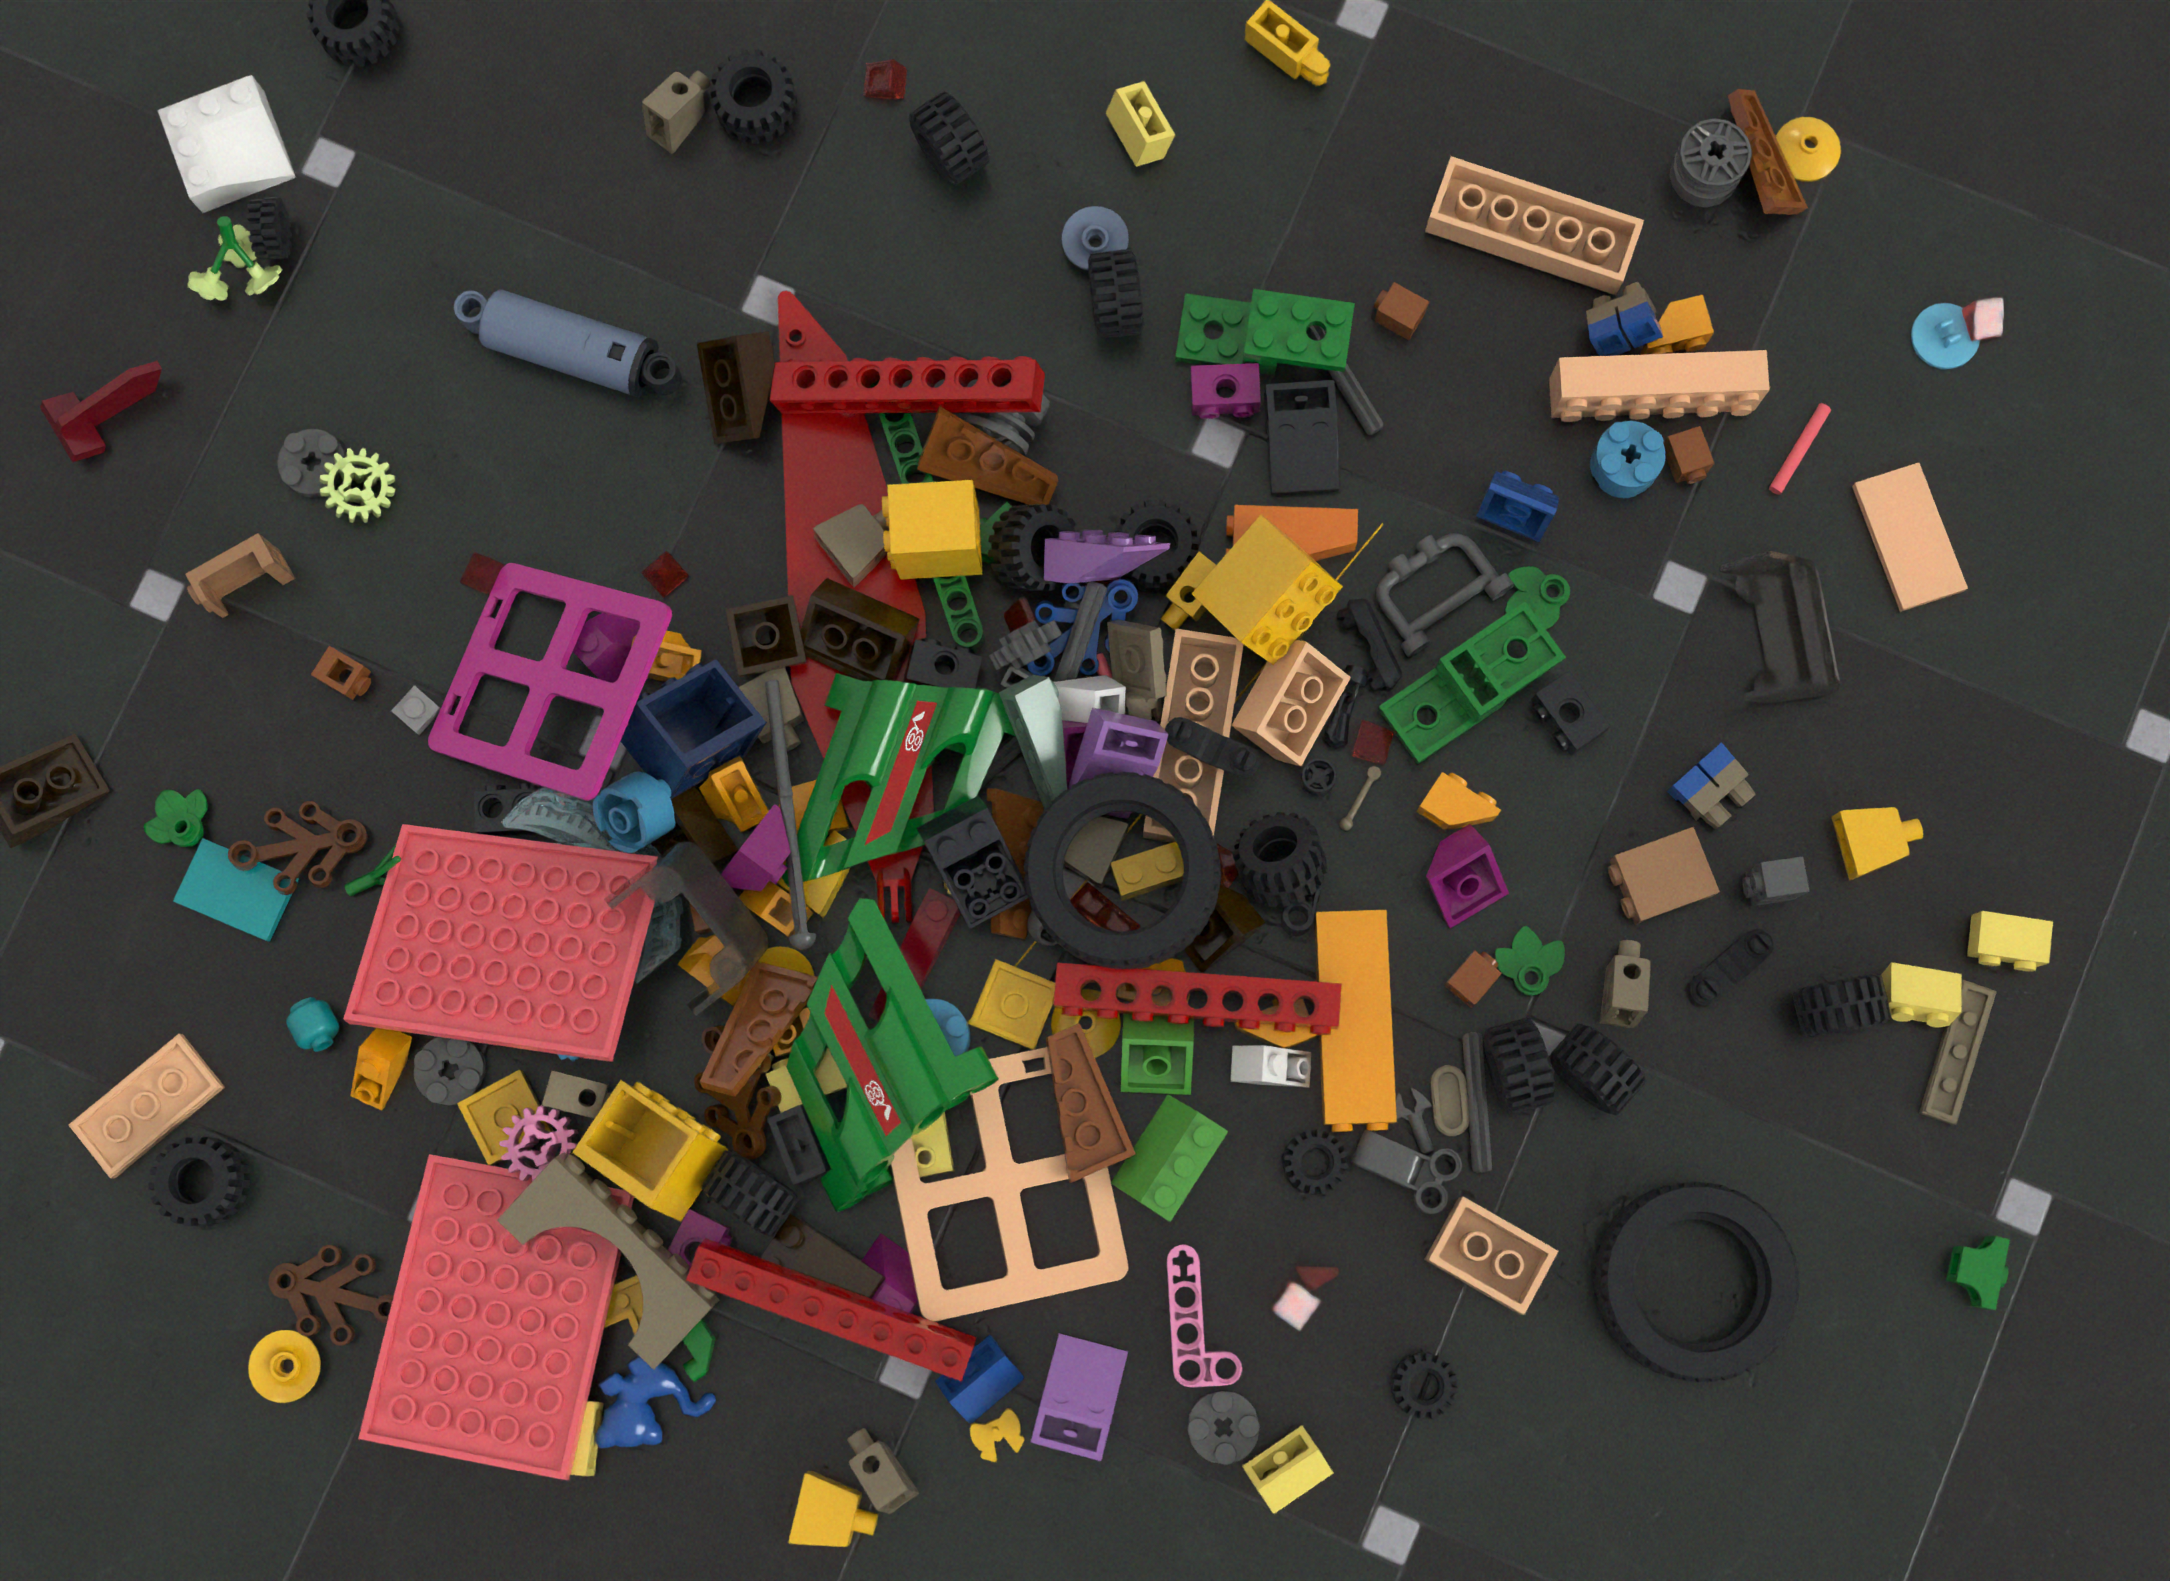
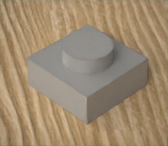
M414 685L391 711L420 735L438 716L441 708Z

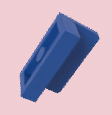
M989 1335L973 1348L961 1381L941 1375L935 1382L948 1402L968 1423H973L1024 1379V1376L1008 1359L998 1343Z

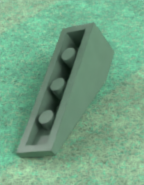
M1033 674L1004 689L999 694L1045 810L1046 807L1052 805V801L1060 793L1067 790L1062 709L1057 699L1059 691L1055 683L1049 677Z

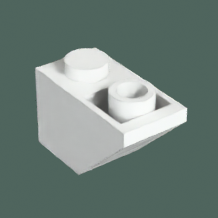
M1107 675L1054 682L1059 691L1057 699L1062 709V720L1088 723L1092 707L1125 714L1126 687Z
M1233 1046L1231 1081L1258 1085L1310 1086L1311 1052L1271 1046Z

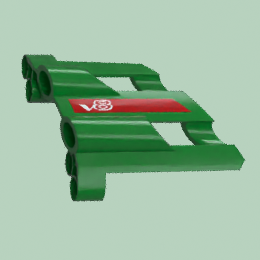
M836 673L824 706L839 710L841 714L797 832L803 882L825 877L879 857L924 846L925 844L916 829L917 827L976 797L1004 733L1016 736L1000 694L981 687H977V689L947 688L889 680L861 681ZM944 748L963 754L944 809L925 816L909 819L926 769L933 758ZM857 780L869 782L873 788L855 837L823 846L844 787ZM786 870L781 877L789 887L788 871Z
M863 898L858 900L848 917V929L840 947L834 954L829 953L807 1003L810 1010L809 1019L800 1036L793 1042L786 1066L831 1167V1170L820 1181L836 1212L848 1209L863 1200L866 1195L875 1193L890 1185L894 1180L888 1167L894 1160V1153L909 1138L928 1128L946 1110L960 1104L970 1094L986 1089L999 1079L983 1047H977L954 1056L875 900ZM866 958H868L887 995L884 1012L877 1025L871 1030L868 1029L849 991L858 979ZM827 1047L847 1084L846 1106L841 1122H838L814 1074L826 1053Z

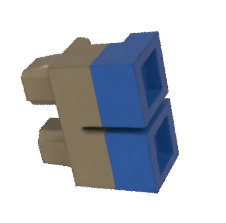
M1638 282L1625 286L1623 290L1624 296L1612 300L1611 296L1606 295L1594 299L1593 308L1586 311L1589 339L1599 356H1617L1631 350L1630 342L1634 348H1637L1663 337L1661 327L1655 315L1656 308L1645 289Z
M1722 742L1667 790L1676 801L1679 800L1691 812L1692 817L1696 821L1701 817L1715 830L1732 816L1719 802L1724 796L1727 795L1741 808L1756 795L1745 780L1749 774Z

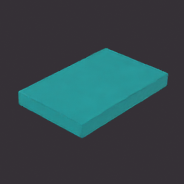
M202 838L173 902L270 942L292 894H280L273 885L274 877L282 871L258 862L251 870H238L228 858L229 849ZM242 855L240 858V862L242 863L248 862L250 860L249 857H246L244 855ZM283 879L280 882L279 887H288L291 883V880Z

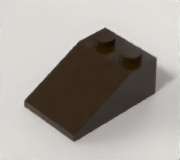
M769 331L696 343L714 444L759 438L775 367Z
M76 733L0 766V832L10 848L45 833L110 792Z
M792 1214L787 1217L761 1256V1259L872 1299L886 1278L808 1222Z

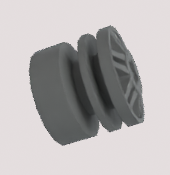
M1713 118L1700 121L1691 127L1684 136L1670 167L1669 176L1671 184L1679 197L1693 206L1706 208L1720 205L1730 198L1750 165L1752 150L1748 137L1740 127L1728 120Z
M1011 379L1003 381L1000 387L1006 386ZM1042 395L1041 412L969 413L970 415L966 416L964 421L1026 456L1029 450L1028 443L1032 442L1035 438V433L1029 426L1041 425L1050 404L1049 400Z

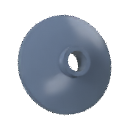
M1091 206L1080 209L1067 220L1062 231V246L1066 256L1074 265L1087 271L1090 254L1124 250L1128 247L1129 236L1126 224L1117 213L1105 207ZM1093 239H1098L1101 241V245L1094 248L1090 246L1089 242Z

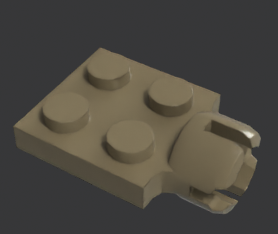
M1119 619L1107 622L1112 679L1126 687L1125 715L1149 720L1154 716L1155 721H1159L1162 717L1161 697L1167 696L1161 628Z

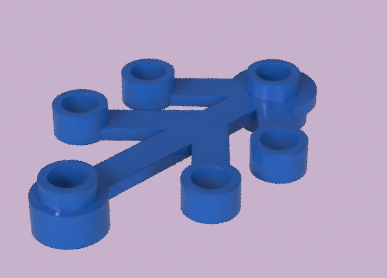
M1116 579L1106 587L1107 592L1083 661L1088 658L1094 660L1095 665L1091 668H1084L1081 664L1079 670L1085 675L1094 674L1099 667L1096 655L1100 622L1111 613V621L1118 619L1125 621L1126 613L1131 611L1137 604V589L1128 580ZM1063 583V598L1068 602H1077L1083 598L1087 586L1080 583ZM1069 586H1076L1079 591L1076 595L1069 596L1066 594V589ZM1119 590L1127 593V597L1122 601L1114 598L1115 593ZM1041 601L1035 607V616L1039 622L1044 624L1053 620L1074 623L1079 609L1054 607L1049 601ZM1043 607H1048L1052 610V613L1048 617H1042L1039 615V610ZM1073 625L1064 631L1061 636L1049 643L1052 651L1045 654L1047 659L1044 663L1037 664L1035 661L1027 664L1032 674L1045 676L1052 671L1054 658L1065 650ZM1107 634L1104 642L1107 651L1110 652L1109 636Z

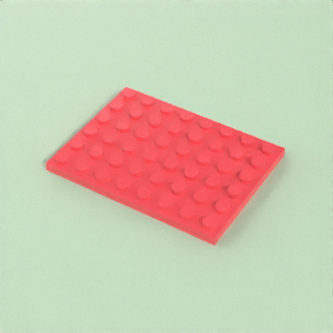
M402 824L392 857L400 856L401 861L387 873L343 1020L354 1025L613 1062L665 861L657 856Z
M429 1154L358 1439L569 1480L621 1250L601 1235L577 1227L551 1228L538 1233L534 1238L522 1245L497 1220L533 1182L532 1175L527 1181L519 1180L521 1171L510 1173L507 1168ZM608 1187L611 1191L610 1196L619 1205L625 1204L632 1208L634 1196L625 1190Z

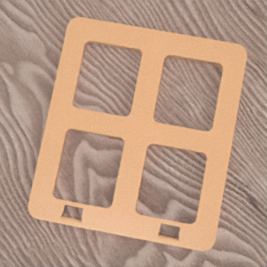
M1047 1047L989 1059L999 1078L998 1081L982 1091L970 1094L985 1161V1168L982 1172L926 1184L919 1177L912 1138H909L894 1153L895 1157L890 1165L919 1309L925 1319L939 1321L1117 1281L1127 1274L1128 1260L1108 1167L1082 1178L1085 1183L1099 1249L1098 1255L1094 1258L1045 1269H1037L1034 1265L1020 1193L1025 1188L1069 1179L1065 1154L1021 1164L1015 1163L1011 1155L998 1088L1004 1083L1051 1074ZM1043 1057L1044 1070L1025 1072L1022 1061ZM989 1197L994 1205L1007 1274L1000 1279L945 1290L941 1286L927 1217L928 1211L936 1207Z

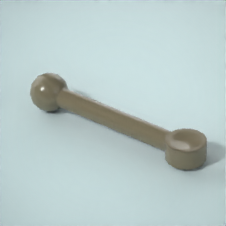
M1372 766L1368 769L1366 782L1347 816L1339 822L1342 830L1348 831L1352 828V819L1373 781L1378 780L1381 776V771L1378 767Z

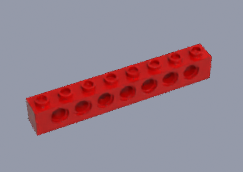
M990 356L983 357L981 360L951 357L948 360L935 361L927 357L917 358L916 361H902L897 358L869 361L864 358H854L851 361L838 362L834 359L823 358L819 362H806L801 359H789L787 362H775L770 401L782 414L937 413L939 406L951 413L1041 412L1045 373L1036 360L1026 356H1018L1014 360H1000ZM978 379L976 384L967 387L972 380ZM1011 379L1006 386L1000 387L1003 381ZM879 380L876 386L870 388L873 382ZM912 380L907 387L902 388L905 382ZM945 380L941 386L935 387L937 382ZM815 381L811 387L806 388L810 382ZM847 381L844 386L838 388L842 382Z
M1057 963L1054 1006L1056 1009H1062L1061 1015L1082 1016L1083 1011H1096L1097 1017L1104 1019H1118V1013L1132 1014V1020L1153 1022V1016L1168 1017L1167 1023L1188 1024L1190 1018L1203 1019V1025L1211 1027H1224V1021L1239 1022L1238 1028L1259 1030L1260 1024L1274 1025V1031L1295 1032V1026L1310 1027V1034L1331 1035V1029L1338 1030L1342 984L1136 968L1114 969L1095 965ZM1088 983H1096L1101 987V994L1094 1001H1087L1082 997V989ZM1125 985L1132 986L1137 991L1135 1000L1128 1004L1121 1003L1117 999L1118 990ZM1159 988L1168 989L1172 993L1171 1002L1166 1006L1154 1004L1152 995L1155 990ZM1202 991L1207 995L1208 1001L1203 1008L1194 1009L1188 1005L1187 998L1191 992ZM1230 993L1240 995L1243 999L1242 1007L1235 1012L1226 1010L1222 1004L1226 995ZM1264 996H1272L1278 1001L1279 1007L1273 1014H1264L1258 1008L1259 1000ZM1302 998L1310 1000L1314 1005V1012L1308 1017L1297 1015L1293 1007L1297 1000Z
M707 1238L698 1246L686 1281L961 1381L977 1338Z

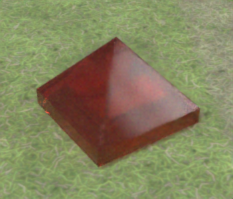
M665 551L641 572L663 598L689 577L687 572L668 551Z
M474 552L460 583L490 595L498 574L505 564Z

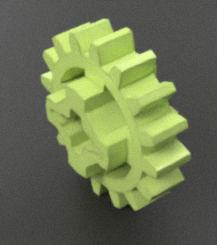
M348 448L345 458H342L338 453L334 454L335 465L325 463L324 469L329 475H320L319 482L327 485L320 489V495L330 497L326 501L325 506L327 509L336 506V517L339 518L344 513L349 514V522L353 523L356 515H361V519L365 523L368 522V514L371 512L377 518L381 516L379 506L384 508L390 507L391 502L385 496H394L395 489L387 485L393 483L395 477L390 474L385 475L389 469V464L383 463L379 465L377 463L379 454L375 453L371 458L366 457V449L362 448L359 455H354L352 449ZM353 465H362L368 468L360 469L355 468ZM340 473L343 484L335 491L334 480L336 475ZM352 480H355L356 483L364 482L363 490L360 491L357 487L351 489ZM377 481H380L381 491L378 497L375 498L371 487ZM351 501L360 503L362 506H352L347 503Z

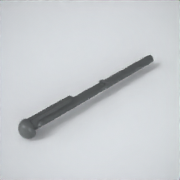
M770 680L765 682L778 796L791 851L786 858L795 935L790 936L789 941L796 949L805 950L814 944L816 934L807 931V913L779 681Z

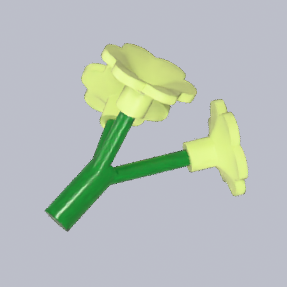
M223 216L217 220L220 231L218 241L221 247L213 266L209 267L207 272L204 273L191 272L188 276L189 282L187 285L205 299L213 300L216 298L223 301L228 296V285L219 280L221 275L219 269L223 260L231 261L234 266L239 268L248 266L246 270L252 276L245 289L248 295L260 294L265 291L268 286L274 284L280 276L278 274H280L282 269L279 265L268 266L262 269L258 262H253L257 258L251 248L252 242L249 241L250 231H246L241 225L232 226L231 219Z

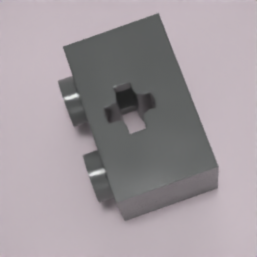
M1803 857L1761 862L1746 871V877L1742 880L1744 895L1746 898H1750L1751 906L1792 901L1809 892Z

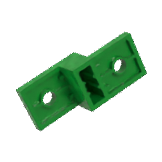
M1253 289L1251 303L1185 293L1175 361L1197 365L1259 363V373L1275 375L1277 363L1345 372L1355 303ZM1210 325H1217L1222 329L1223 334L1218 339H1209L1205 336L1204 329ZM1317 325L1324 329L1325 336L1321 340H1312L1307 336L1306 330L1311 326Z
M1524 601L1440 658L1433 670L1381 704L1378 710L1418 765L1500 709L1509 697L1564 661L1566 656ZM1513 641L1522 643L1526 650L1525 656L1520 659L1511 657L1507 652V645ZM1425 707L1432 709L1436 715V721L1430 725L1420 723L1417 719V711Z

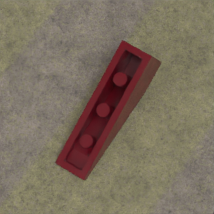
M931 888L926 893L900 947V951L920 990H922L961 914L953 899ZM881 987L868 1015L877 1021L880 1020L887 1001V995L883 987Z

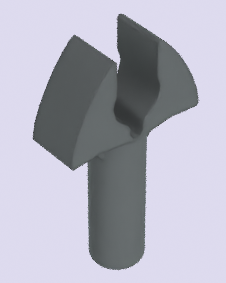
M1410 1088L1411 1095L1415 1100L1414 1113H1412L1411 1110L1404 1107L1400 1093H1397L1395 1097L1396 1118L1402 1117L1409 1121L1420 1153L1423 1155L1431 1154L1434 1151V1147L1422 1118L1424 1109L1432 1107L1431 1103L1419 1091Z

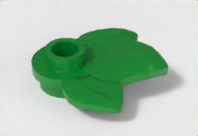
M1527 566L1514 569L1508 576L1518 591L1508 600L1505 613L1507 614L1525 601L1546 630L1551 628L1559 619L1560 607L1567 602L1570 596L1568 582L1562 576L1556 574L1545 575L1536 567ZM1549 587L1556 588L1558 596H1548L1546 589Z
M196 789L184 798L174 790H163L155 801L157 817L144 824V831L147 836L159 844L173 842L180 847H191L198 844L204 835L201 820L208 807L204 793L200 789Z
M1523 926L1517 932L1511 949L1497 948L1495 950V960L1499 964L1497 967L1499 971L1513 979L1516 988L1528 996L1538 995L1546 989L1549 977L1561 970L1565 957L1563 941H1553L1543 946L1541 940L1528 926ZM1532 972L1536 975L1537 981L1534 985H1530L1525 981L1526 973Z

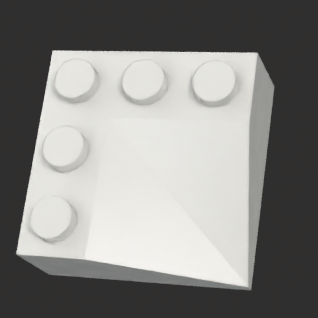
M252 75L158 110L188 196L202 213L296 178L265 92Z

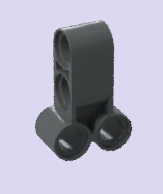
M1365 1129L1350 1161L1360 1168L1413 1191L1414 1205L1420 1212L1428 1215L1436 1214L1444 1209L1447 1204L1448 1195L1441 1184L1457 1177L1462 1168L1461 1158L1451 1149H1440L1428 1157ZM1439 1156H1448L1453 1161L1454 1168L1450 1175H1441L1436 1170L1435 1161ZM1432 1188L1438 1192L1440 1201L1437 1207L1427 1208L1423 1205L1421 1194L1424 1189Z

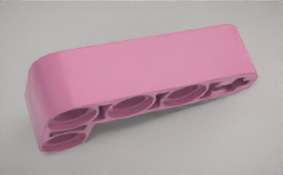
M1188 1245L1175 1246L1167 1255L1172 1360L1175 1378L1181 1385L1186 1387L1233 1384L1239 1379L1242 1372V1365L1238 1357L1229 1351L1205 1352L1198 1254ZM1185 1250L1186 1256L1193 1258V1264L1187 1265V1276L1194 1274V1283L1180 1281L1173 1284V1275L1180 1277V1267L1173 1265L1172 1261L1173 1258L1179 1256V1251ZM1184 1286L1190 1287L1195 1293L1194 1303L1186 1308L1180 1307L1175 1302L1176 1291ZM1184 1323L1193 1324L1198 1332L1195 1341L1189 1344L1182 1343L1177 1337V1330ZM1221 1358H1230L1235 1363V1372L1228 1378H1221L1216 1374L1215 1365ZM1185 1360H1194L1199 1364L1200 1372L1193 1380H1186L1179 1373V1367Z

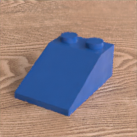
M1495 471L1476 517L1540 542L1557 511L1559 496L1554 495L1553 491L1544 485L1534 484L1532 486L1522 482L1521 478L1514 473Z

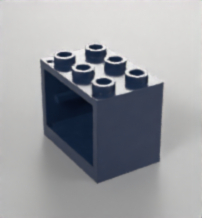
M715 659L706 665L702 663L696 664L687 671L684 677L678 680L675 677L670 678L660 686L658 691L652 694L649 692L641 694L638 697L620 742L645 773L651 775L656 780L662 779L671 788L670 799L707 779L710 771L738 756L741 758L745 757L767 722Z

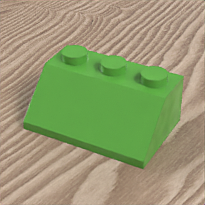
M1168 1094L1133 1149L1136 1154L1126 1158L1111 1184L1160 1217L1171 1222L1228 1131Z

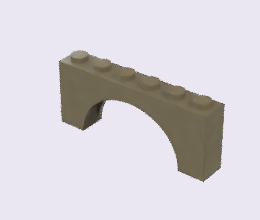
M563 1152L545 1167L497 1221L522 1245L530 1241L538 1233L551 1228L577 1227L597 1233L618 1247L636 1271L643 1295L641 1322L628 1346L651 1368L655 1369L720 1299L714 1295L716 1291L686 1281L689 1273L688 1269L690 1268L688 1263L678 1254L674 1253L672 1255L662 1245L663 1240L656 1232L651 1229L646 1230L636 1221L637 1215L631 1208L625 1204L619 1205L610 1196V1189L598 1179L593 1180L584 1171L585 1166L577 1157Z

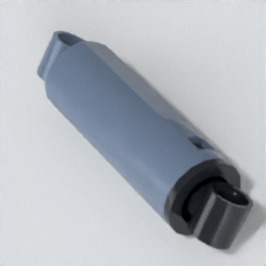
M501 289L495 291L488 301L477 291L463 292L455 300V315L468 331L479 334L480 342L486 348L638 398L645 393L648 386L660 395H669L677 391L681 385L682 376L678 366L670 355L658 352V342L655 339ZM477 307L481 308V311L478 315H476L475 317H468L472 309ZM660 369L670 370L665 378H655L656 373Z

